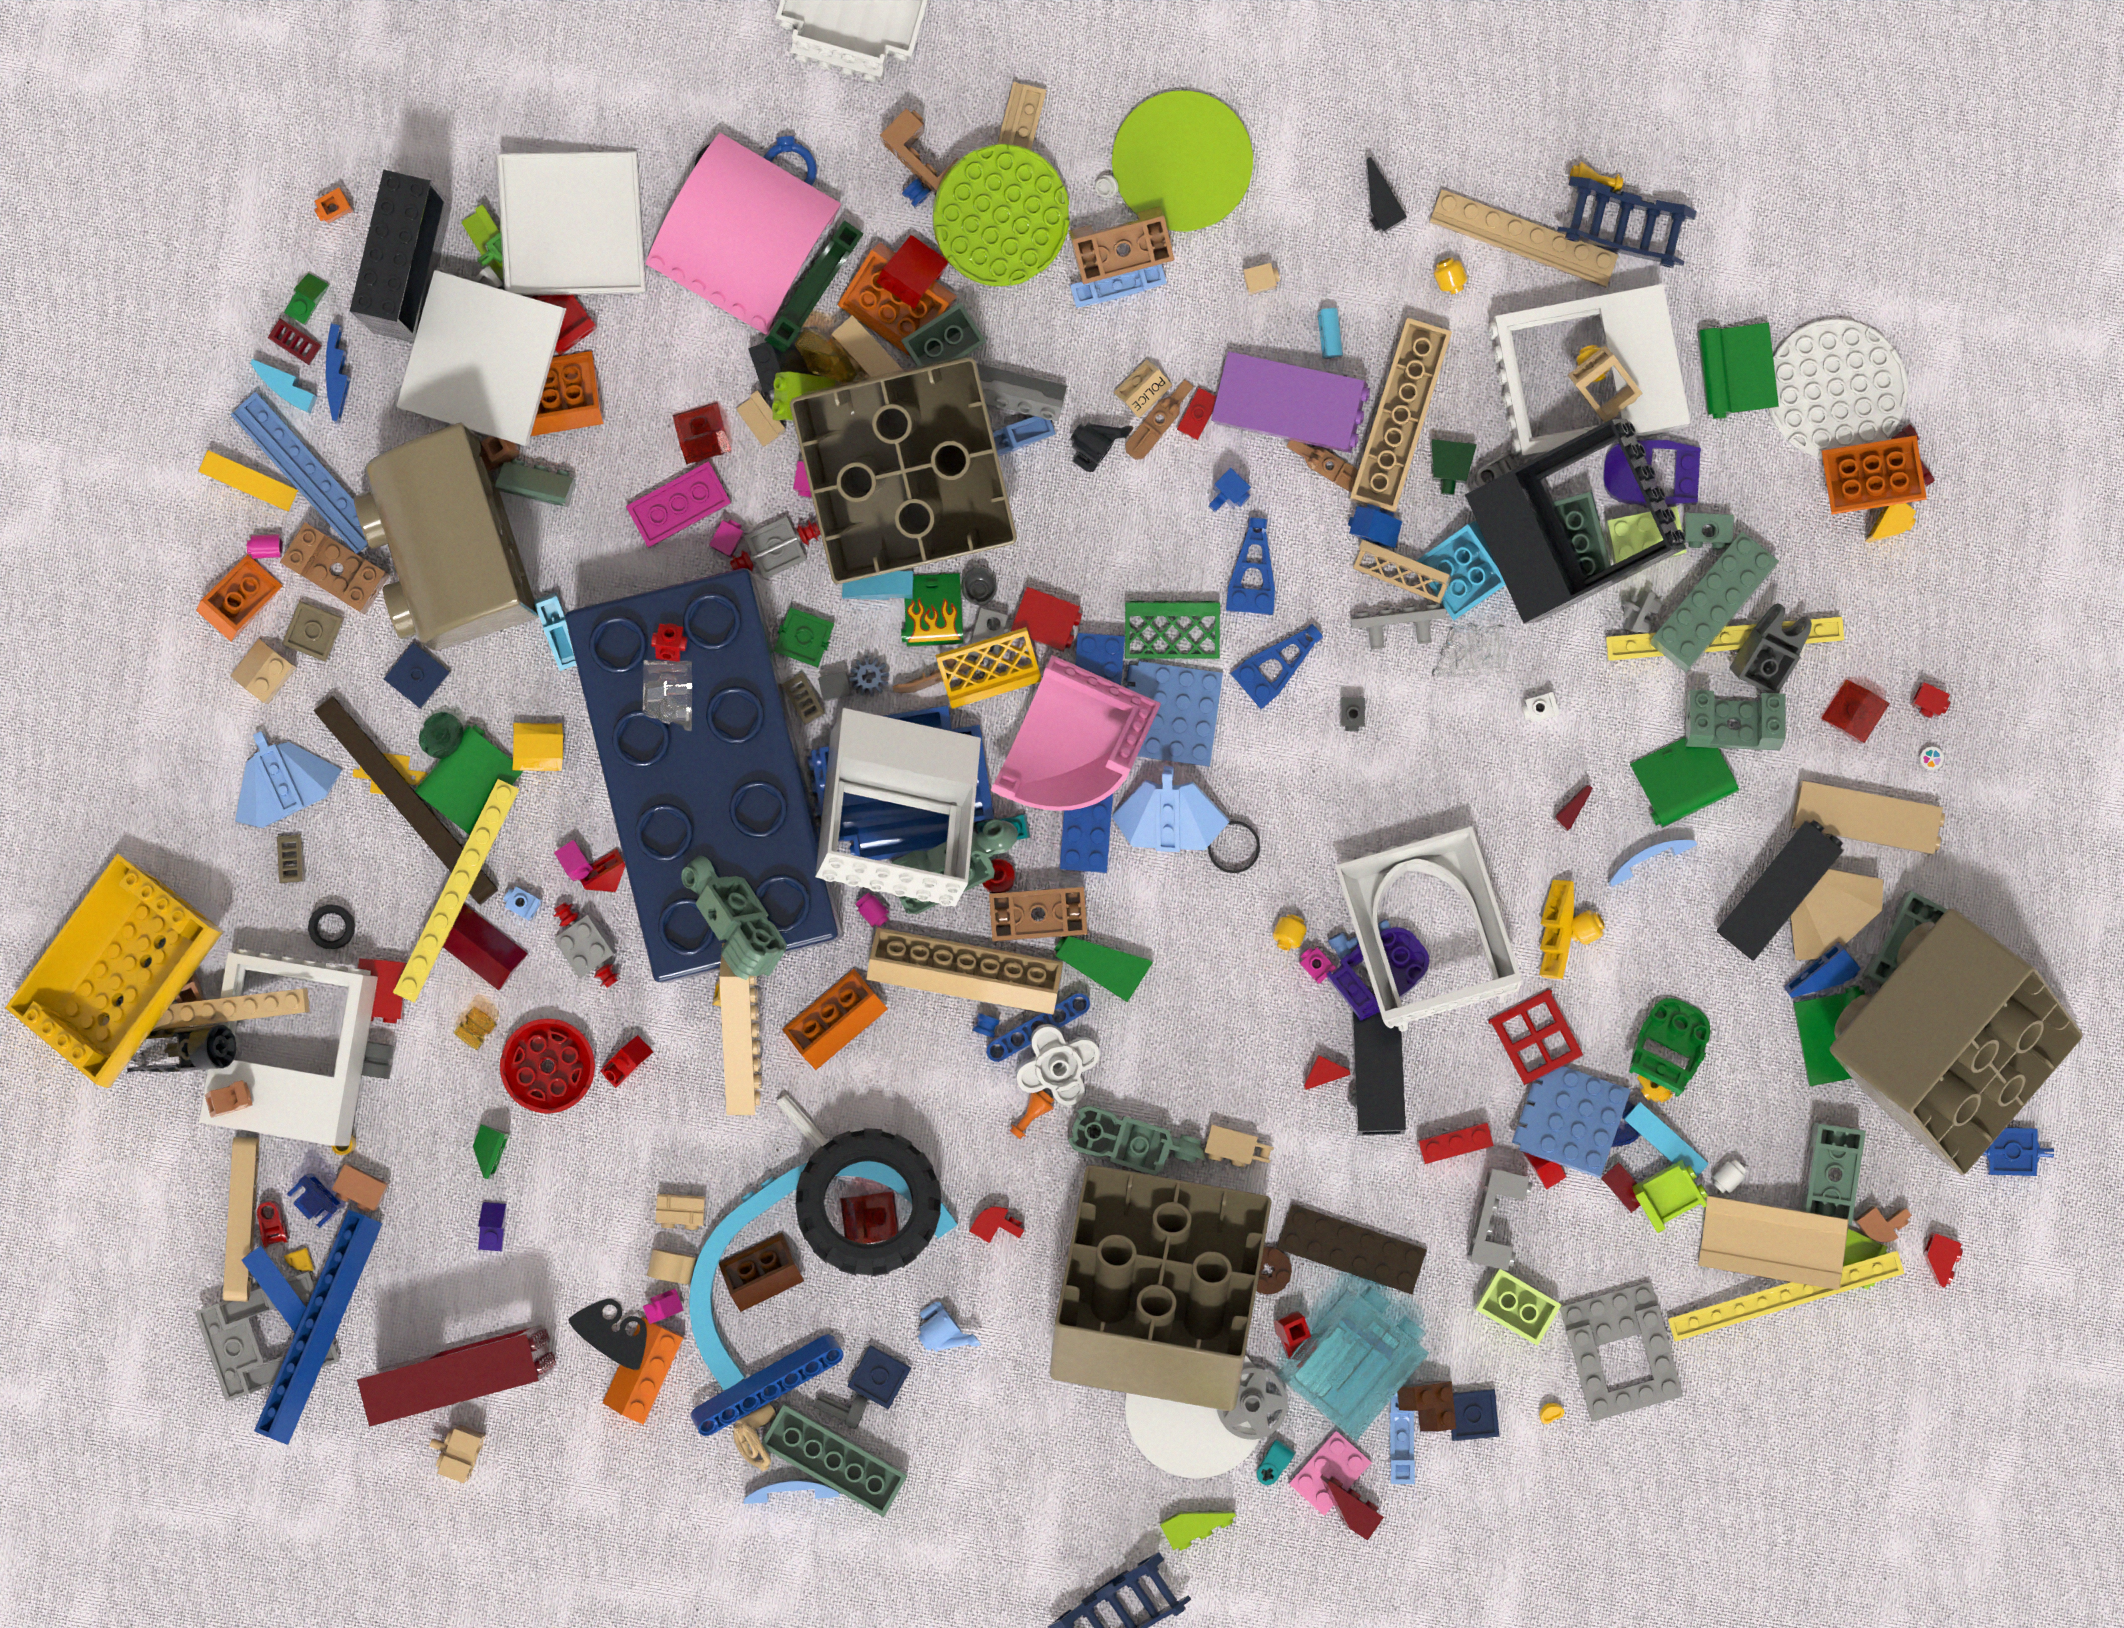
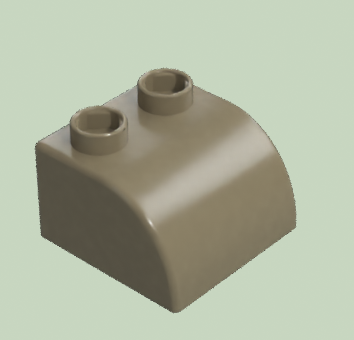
M961 357L911 367L808 391L791 400L792 417L831 579L834 583L843 584L1000 548L1016 542V528L981 379L974 358Z
M462 422L402 443L371 459L364 468L370 491L357 494L354 497L358 520L370 548L375 549L388 544L399 581L383 587L385 604L397 636L400 639L417 635L421 644L434 651L539 618L500 492L495 487L496 479L493 471L487 473L485 464L479 456L483 447L482 441Z
M1952 908L1948 909L1936 924L1934 922H1925L1914 928L1902 942L1898 951L1897 963L1899 967L1875 995H1861L1843 1010L1835 1025L1834 1034L1836 1040L1832 1043L1830 1052L1859 1087L1882 1110L1960 1175H1965L2080 1042L2083 1033L2034 966L1959 911Z
M1088 1165L1084 1173L1055 1318L1050 1363L1051 1378L1057 1381L1218 1410H1234L1239 1394L1272 1204L1271 1198L1266 1195L1098 1165Z

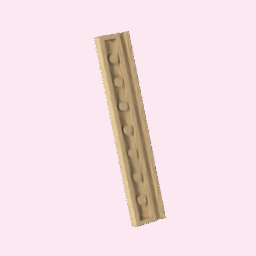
M1013 82L997 144L1017 145L1032 150L1047 90Z
M1443 189L1440 192L1429 222L1605 288L1608 285L1618 258V254L1582 241L1573 242L1566 240L1564 234Z

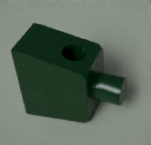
M1436 439L1430 441L1432 480L1442 481L1440 494L1453 496L1455 495L1456 483H1465L1467 481L1477 444Z

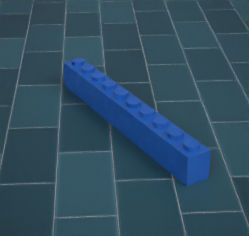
M348 1209L254 1432L289 1445L382 1223Z

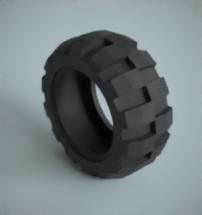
M864 1128L861 1131L850 1132L849 1130L834 1136L831 1141L824 1146H820L813 1153L800 1174L796 1188L795 1208L802 1235L820 1259L838 1268L841 1272L855 1276L860 1274L873 1277L889 1274V1272L901 1267L904 1268L914 1261L924 1248L928 1246L936 1232L940 1218L942 1196L939 1180H937L934 1173L933 1165L923 1152L921 1153L912 1145L911 1141L897 1133L893 1135L883 1132L882 1129ZM858 1162H878L891 1167L905 1180L911 1193L912 1212L907 1223L895 1236L880 1243L862 1244L845 1238L832 1226L825 1211L824 1198L832 1179L847 1166Z

